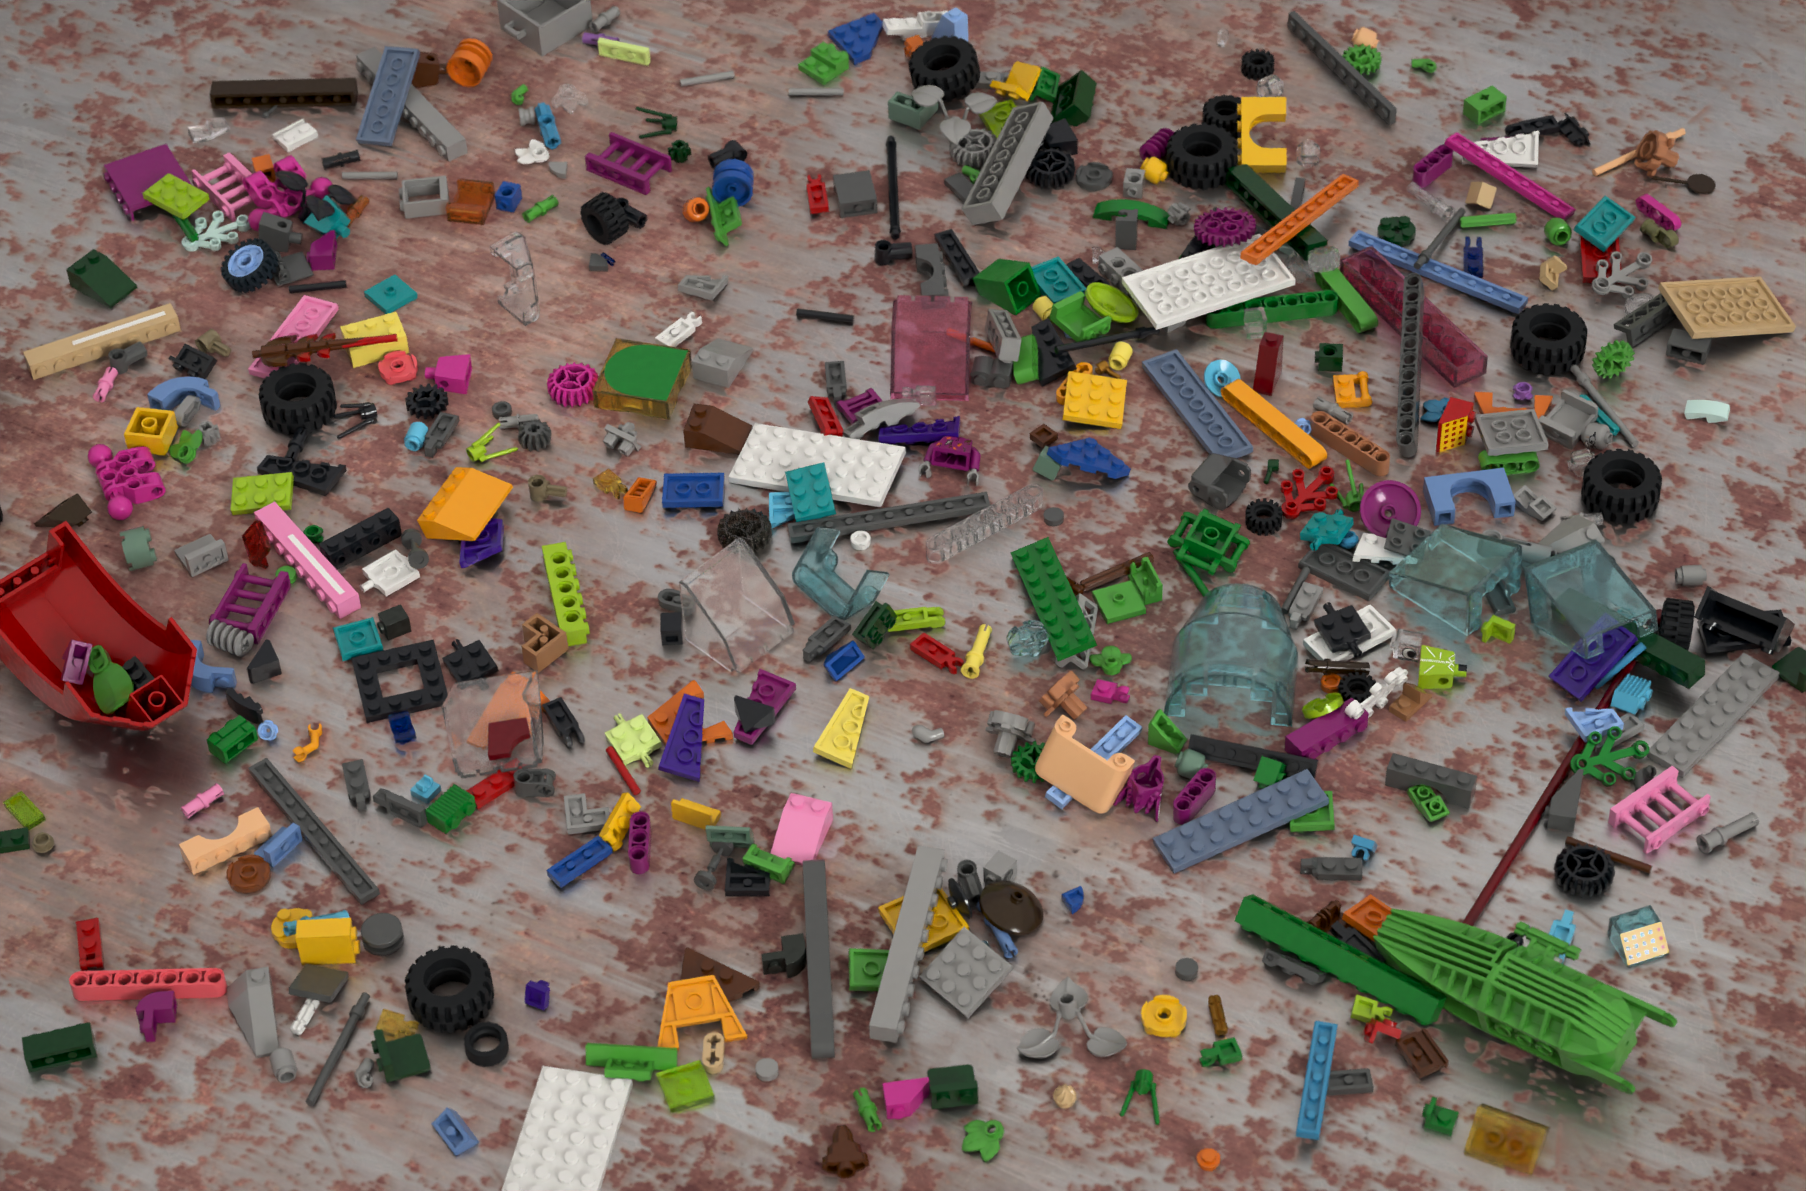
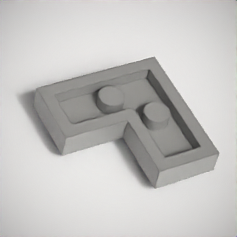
M585 793L564 796L568 835L602 830L610 816L609 807L587 810Z

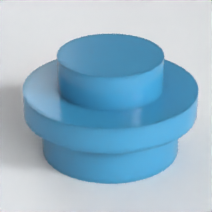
M1349 531L1339 546L1345 549L1353 548L1359 542V538L1354 531Z

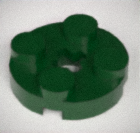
M1408 216L1384 217L1380 220L1377 230L1378 238L1400 247L1409 245L1410 241L1415 239L1416 234L1415 225Z

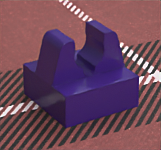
M530 980L525 988V1004L545 1010L549 1006V982L543 980L533 982Z

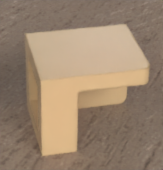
M1471 182L1465 203L1491 209L1497 188L1484 182Z

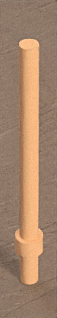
M1681 128L1674 132L1666 133L1668 139L1673 138L1675 141V139L1685 135L1686 132L1684 128ZM1636 150L1593 169V175H1600L1636 158L1634 157Z

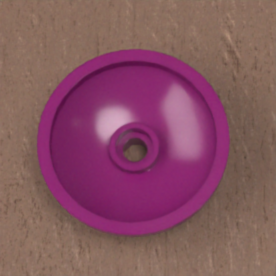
M1385 480L1375 483L1364 493L1360 502V517L1365 528L1371 534L1387 538L1386 532L1392 518L1417 526L1420 521L1421 505L1417 495L1410 487L1398 481ZM1389 511L1391 516L1387 517L1384 512Z

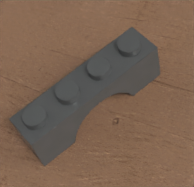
M938 243L915 245L917 272L931 277L927 281L920 283L922 309L946 308L945 301L949 300L948 289H944L947 287L946 276H942L945 275L944 263H940L943 262V252L939 251Z
M1393 753L1386 770L1385 786L1407 791L1408 788L1414 785H1428L1439 790L1446 797L1448 803L1470 808L1476 792L1477 776Z

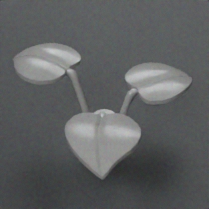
M926 85L915 89L911 93L914 101L920 106L931 107L936 105L937 102L940 103L946 119L941 122L940 130L955 146L971 131V125L966 121L968 112L971 110L974 114H982L989 111L997 103V99L991 95L980 92L972 93L965 99V105L968 107L965 109L963 118L955 116L949 119L944 103L941 100L944 96L942 89L937 86Z
M1066 977L1056 987L1050 998V1006L1056 1011L1057 1015L1053 1032L1050 1034L1048 1030L1043 1028L1032 1029L1022 1037L1017 1050L1023 1055L1032 1058H1044L1052 1055L1059 1047V1042L1054 1037L1057 1035L1061 1017L1066 1020H1071L1075 1016L1078 1017L1085 1033L1091 1038L1087 1042V1048L1095 1056H1111L1123 1050L1127 1046V1041L1119 1032L1111 1028H1097L1094 1034L1089 1031L1080 1011L1088 1002L1087 993L1069 977Z

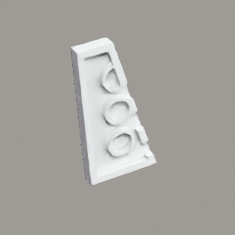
M1539 131L1526 135L1517 134L1515 137L1510 138L1501 137L1493 141L1473 142L1511 167H1538ZM1462 156V164L1475 165Z

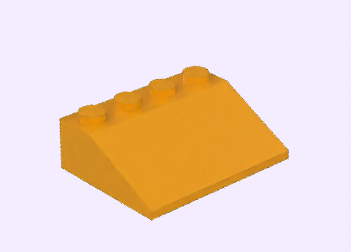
M455 467L417 519V522L426 539L475 541L508 496L513 486L474 468Z

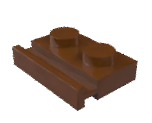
M1422 1028L1420 1032L1416 1033L1415 1031L1396 1039L1395 1046L1419 1079L1439 1071V1068L1443 1066L1448 1067L1449 1060L1425 1028Z

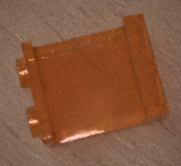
M458 178V190L454 200L446 205L447 220L449 222L484 225L495 199L494 183Z

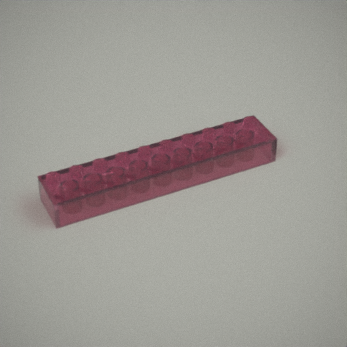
M1373 246L1341 259L1340 272L1364 301L1401 336L1405 276ZM1424 296L1422 357L1453 388L1486 374L1488 356Z

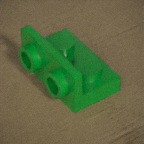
M1041 66V73L1029 101H1033L1037 95L1053 103L1056 98L1061 75Z

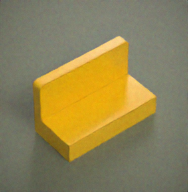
M681 798L680 801L673 799L671 802L673 819L706 830V825L716 826L721 818V811Z

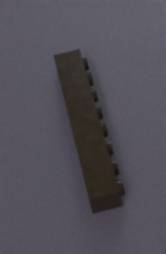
M356 78L212 81L209 95L212 109L272 108L273 106H356L358 87Z

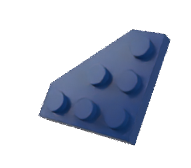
M875 13L828 30V37L841 51H845L849 56V60L856 65L871 58L872 50L875 48L879 39L878 36L883 30L882 21Z
M1091 437L1049 447L1047 455L1060 465L1067 467L1069 464L1080 466V470L1096 474V471L1108 473L1107 477L1114 479L1128 476L1131 470L1130 467L1124 464V461L1115 457L1108 449L1102 447Z

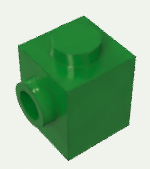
M1262 756L1253 781L1259 783L1258 787L1261 789L1285 779L1286 774L1284 770L1286 765Z

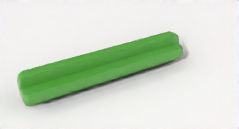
M1515 213L1460 217L1461 228L1516 223Z

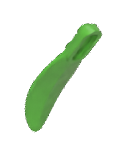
M97 645L91 649L88 665L94 673L93 690L97 704L101 711L109 716L128 702L129 694L134 692V683L128 672L120 665L113 663L108 652L101 645Z

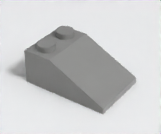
M717 338L700 348L693 358V378L729 388L753 352V348Z

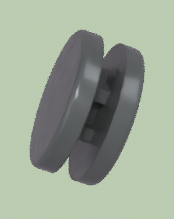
M374 914L367 918L361 926L363 946L373 955L385 956L392 954L403 944L402 924L392 914Z

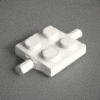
M395 549L362 568L363 575L368 581L359 585L363 593L375 587L387 597L418 579L420 574L417 569L410 566L408 557L401 555Z

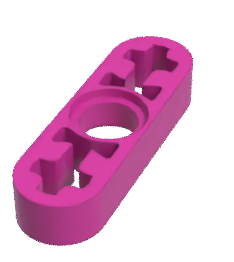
M1644 194L1636 199L1638 210L1648 218L1653 219L1655 223L1666 231L1669 229L1676 231L1681 228L1680 218L1649 194Z

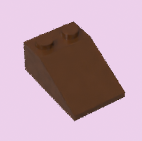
M694 403L683 430L685 447L739 455L753 427L751 424L714 406Z

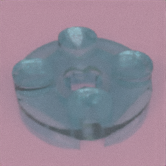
M1028 620L1023 622V626L1019 628L1017 626L1013 627L1007 634L1006 640L1012 655H1030L1035 657L1041 653V649L1047 644L1049 634L1042 622Z

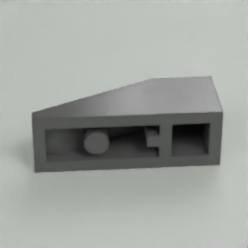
M1579 768L1552 797L1551 805L1546 806L1544 819H1548L1547 828L1574 832L1584 769Z

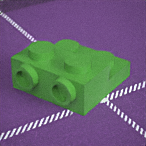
M822 42L811 49L810 57L798 64V70L825 85L849 69V56L845 51H838L832 43Z

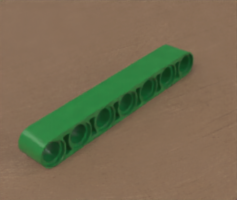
M1333 290L1253 298L1207 313L1206 325L1212 329L1332 316L1338 311V293Z

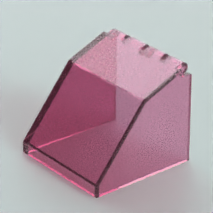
M898 295L897 299L893 301L890 399L969 401L970 373L974 349L972 301H968V297H954V302H950L951 296H935L934 302H931V296H915V301H911V295Z

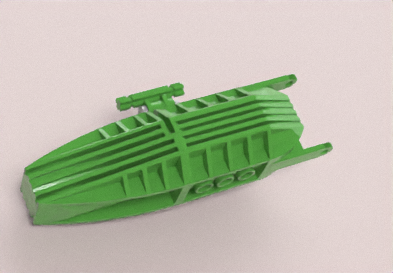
M1392 908L1391 915H1387L1386 920L1381 924L1382 927L1377 930L1378 936H1373L1377 951L1386 960L1385 964L1447 996L1443 1009L1452 1015L1557 1067L1574 1074L1590 1076L1629 1095L1634 1093V1085L1613 1073L1620 1071L1625 1060L1636 1045L1637 1038L1635 1032L1644 1017L1646 1016L1668 1027H1675L1677 1023L1676 1018L1668 1012L1561 964L1562 959L1559 958V954H1565V957L1575 961L1579 958L1581 949L1574 945L1569 946V943L1539 929L1530 928L1528 924L1521 921L1516 924L1514 933L1521 937L1526 936L1528 940L1524 942L1523 946L1518 947L1514 941L1471 925L1433 915Z

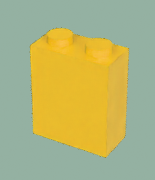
M351 917L297 920L295 939L302 966H305L306 963L312 965L356 963V954H360V941L357 940V927L352 925Z

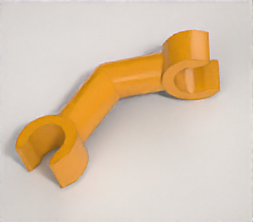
M320 723L317 730H312L311 724L308 725L311 743L304 747L298 746L292 750L296 754L293 758L297 762L304 761L307 754L319 747V737L322 735V725Z

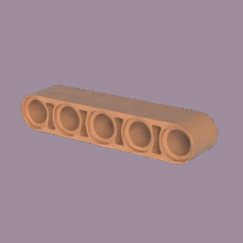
M1323 411L1312 413L1310 420V434L1376 476H1385L1389 473L1390 453L1329 414Z

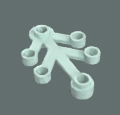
M215 211L212 214L213 221L206 233L201 235V231L207 227V222L205 218L199 217L195 220V230L198 233L199 240L190 242L187 236L182 239V246L187 251H196L199 247L217 251L222 247L221 241L236 244L239 241L236 232H230L227 235L223 233L234 229L241 232L250 230L248 217L246 215H239L235 222L218 228L220 223L224 221V214L222 211Z

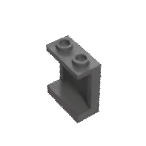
M870 170L833 175V188L836 191L841 218L878 213L877 197Z

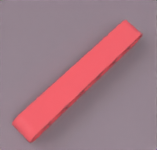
M219 968L78 971L69 978L73 996L79 1001L141 1000L146 995L158 991H174L176 999L218 998L227 993L228 987L224 972Z

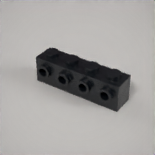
M388 507L319 543L320 552L338 570L401 537L402 532L399 518Z

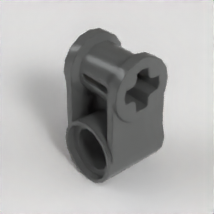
M546 768L519 769L514 773L515 793L520 797H550L555 792L553 781L556 778V774L553 770Z

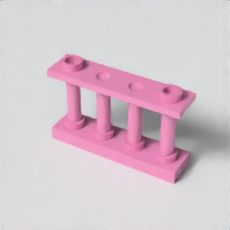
M229 152L223 155L225 163L222 167L204 176H201L195 169L192 170V184L194 187L208 193L210 200L223 212L224 217H228L234 222L236 221L234 211L253 202L249 195L232 204L227 200L246 191L242 180L252 173ZM225 173L232 175L212 186L208 183V181ZM235 182L242 184L222 195L218 192V190ZM262 195L263 198L269 199L267 196Z
M1673 766L1610 808L1608 823L1614 828L1621 823H1626L1645 838L1643 852L1646 854L1653 849H1658L1664 841L1698 817L1706 815L1710 809L1711 796L1706 794L1699 800L1693 797L1677 784L1678 770ZM1672 790L1691 806L1682 811L1662 794ZM1652 801H1657L1675 817L1667 822L1647 805ZM1642 812L1660 828L1651 833L1636 821L1632 815Z

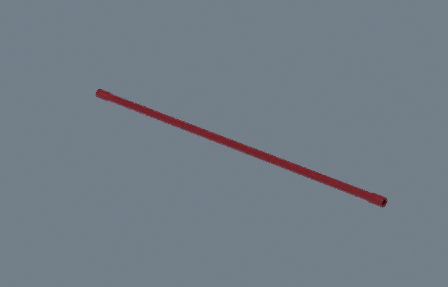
M1661 609L1655 610L1647 623L1646 629L1654 633L1659 629ZM1632 660L1617 673L1595 709L1609 708L1614 690L1625 676L1632 671L1637 661ZM1580 735L1575 740L1462 923L1474 926L1544 813L1546 806L1549 805L1552 797L1569 773L1571 759L1575 755L1580 754L1587 742H1584Z

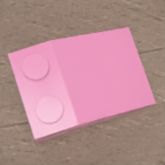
M791 793L783 809L770 854L783 859L787 857L792 858L791 861L803 866V860H815L833 821L832 802Z

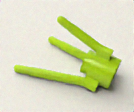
M497 423L477 441L472 443L470 447L466 448V453L471 461L479 460L482 463L487 459L517 451L518 448H509L485 455L487 450L484 445L493 439L491 434L501 425Z

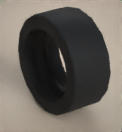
M481 1022L467 1031L464 1037L466 1055L469 1061L478 1066L488 1067L496 1065L506 1057L509 1051L507 1034L504 1028L497 1023ZM484 1037H493L500 1041L499 1045L490 1051L482 1052L473 1048L474 1043Z

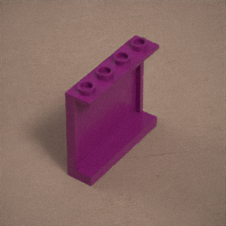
M167 144L104 165L105 173H103L105 182L109 183L111 192L115 194L118 204H122L124 214L129 215L132 221L135 220L133 211L153 205V203L143 198L142 193L168 173L191 184Z

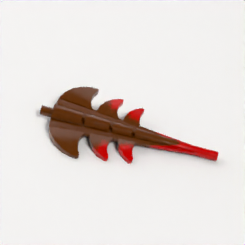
M331 333L316 341L318 335L312 334L302 337L297 343H293L297 339L296 335L282 336L261 346V350L252 351L253 359L261 358L262 363L268 367L288 366L287 360L290 357H294L300 362H310V356L315 353L321 358H330V351L397 342L398 336L397 334L334 340L336 335Z

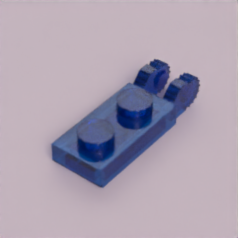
M1465 236L1463 272L1483 278L1482 237H1477V247H1470V236Z

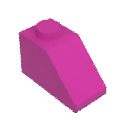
M929 1077L882 1083L887 1119H901L911 1116L930 1095Z

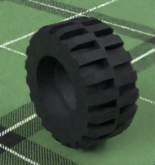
M956 36L935 37L931 41L923 42V45H919L915 52L912 53L908 64L914 90L926 85L937 86L944 92V96L941 98L942 101L951 102L953 99L958 100L963 95L969 94L971 89L973 90L980 79V67L975 48L965 39H958Z
M1195 123L1188 127L1186 125L1181 130L1174 132L1168 140L1166 154L1167 171L1176 183H1181L1186 188L1191 187L1193 190H1208V188H1218L1219 185L1223 186L1226 182L1227 168L1237 166V142L1230 132H1227L1222 127L1218 128L1217 125H1207V123H1201V125Z
M1543 303L1540 306L1538 304L1533 305L1531 308L1524 309L1522 313L1520 312L1513 321L1510 340L1511 354L1519 365L1522 364V367L1527 370L1531 369L1533 373L1538 374L1540 372L1543 375L1566 373L1570 371L1572 365H1579L1584 358L1587 326L1578 313L1570 311V308L1566 306L1560 307L1559 304L1549 305V303ZM1549 337L1557 339V341H1547L1540 338Z
M293 363L287 367H279V370L272 371L269 377L266 376L259 388V400L266 423L275 431H282L286 435L295 434L296 429L299 427L303 428L301 433L306 429L308 434L312 433L315 429L316 431L321 429L323 424L326 425L330 418L332 419L337 409L334 385L330 375L323 369L317 368V366L312 364L308 366L306 363H300V365ZM297 397H307L300 401H289Z
M1616 449V451L1607 450L1604 454L1599 453L1594 456L1584 469L1581 489L1582 501L1590 512L1593 511L1594 516L1597 518L1601 517L1606 522L1613 521L1615 524L1640 522L1644 520V517L1647 518L1653 514V511L1658 507L1662 487V474L1658 466L1649 457L1645 458V455L1640 452L1637 454L1634 453V450L1629 449L1628 451H1623L1622 449ZM1610 484H1625L1633 487V489H1618L1610 486Z
M451 945L450 948L441 946L435 951L431 949L426 952L425 956L421 955L415 960L416 964H412L408 969L409 973L405 977V990L409 1010L414 1019L420 1024L423 1023V1027L429 1030L434 1028L436 1032L440 1033L443 1031L455 1033V1030L459 1029L464 1031L468 1029V1026H474L479 1023V1019H483L492 1007L494 988L490 968H488V963L485 959L481 958L480 954L475 951L471 953L469 948L462 947L461 949L457 945ZM448 982H460L468 985L463 991L452 996H438L432 993L438 986Z

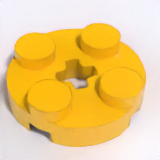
M300 908L281 909L278 911L277 917L271 925L274 940L279 942V945L284 948H298L295 939L296 934L286 936L283 928L287 926L284 927L283 923L300 920L304 916L313 917L312 912L308 909Z
M1170 995L1153 997V1000L1148 1003L1145 1002L1141 1009V1022L1144 1026V1031L1149 1035L1158 1037L1179 1036L1187 1022L1185 1006L1183 1007L1176 997ZM1162 1013H1166L1168 1018L1163 1019L1159 1016H1162Z

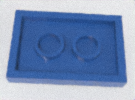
M724 473L664 474L662 507H723Z

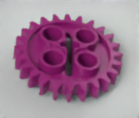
M1227 207L1224 210L1217 208V211L1210 209V213L1203 212V216L1199 215L1194 223V232L1197 240H1202V243L1208 242L1209 246L1215 244V247L1219 245L1223 247L1230 245L1233 247L1235 243L1241 245V241L1246 243L1247 239H1252V235H1255L1256 222L1253 215H1248L1247 211L1242 213V209L1235 211V208L1228 210Z

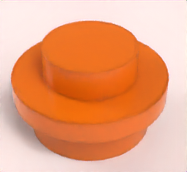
M1212 1148L1202 1149L1197 1154V1163L1203 1170L1212 1171L1220 1164V1154Z

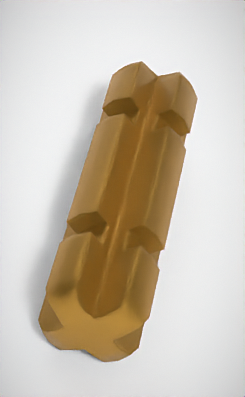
M1216 994L1208 997L1213 1025L1218 1036L1226 1035L1228 1033L1227 1023L1225 1022L1226 1018L1223 1006L1221 1005V998Z

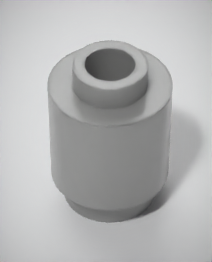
M1683 565L1680 568H1675L1676 585L1699 586L1703 585V581L1707 579L1706 569H1702V565Z
M287 1048L275 1049L269 1057L275 1078L281 1083L294 1080L297 1067L292 1051Z

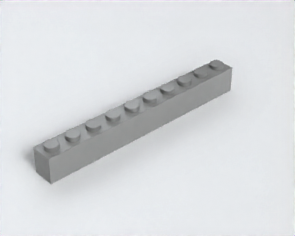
M375 47L356 55L357 70L365 75L368 82L371 81L372 83H374L382 54ZM411 84L402 111L403 118H407L412 127L416 128L421 136L425 137L429 144L438 150L440 156H444L448 161L467 154L466 139Z
M920 845L917 847L869 1024L871 1039L897 1043L899 1034L904 1032L905 1021H903V1017L908 1016L910 1008L908 998L913 997L915 984L912 983L919 975L918 961L923 960L924 948L922 945L928 941L929 930L927 927L932 925L934 912H932V908L937 907V889L941 890L943 884V876L941 874L946 872L948 859H944V849Z

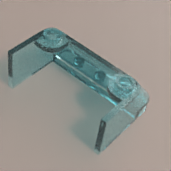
M817 527L792 572V580L832 617L835 615L842 620H847L875 602L890 574L888 572L866 570L856 590H854L834 572L838 564V556L831 548L841 531Z

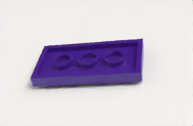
M1604 614L1549 674V678L1578 701L1582 702L1638 639L1629 630L1607 614Z

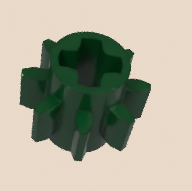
M676 140L671 143L672 147H668V155L671 156V160H674L676 163H683L688 160L687 156H691L689 144L683 140Z

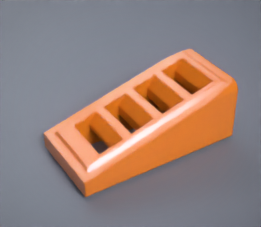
M638 477L623 497L624 509L642 513L657 485V481Z

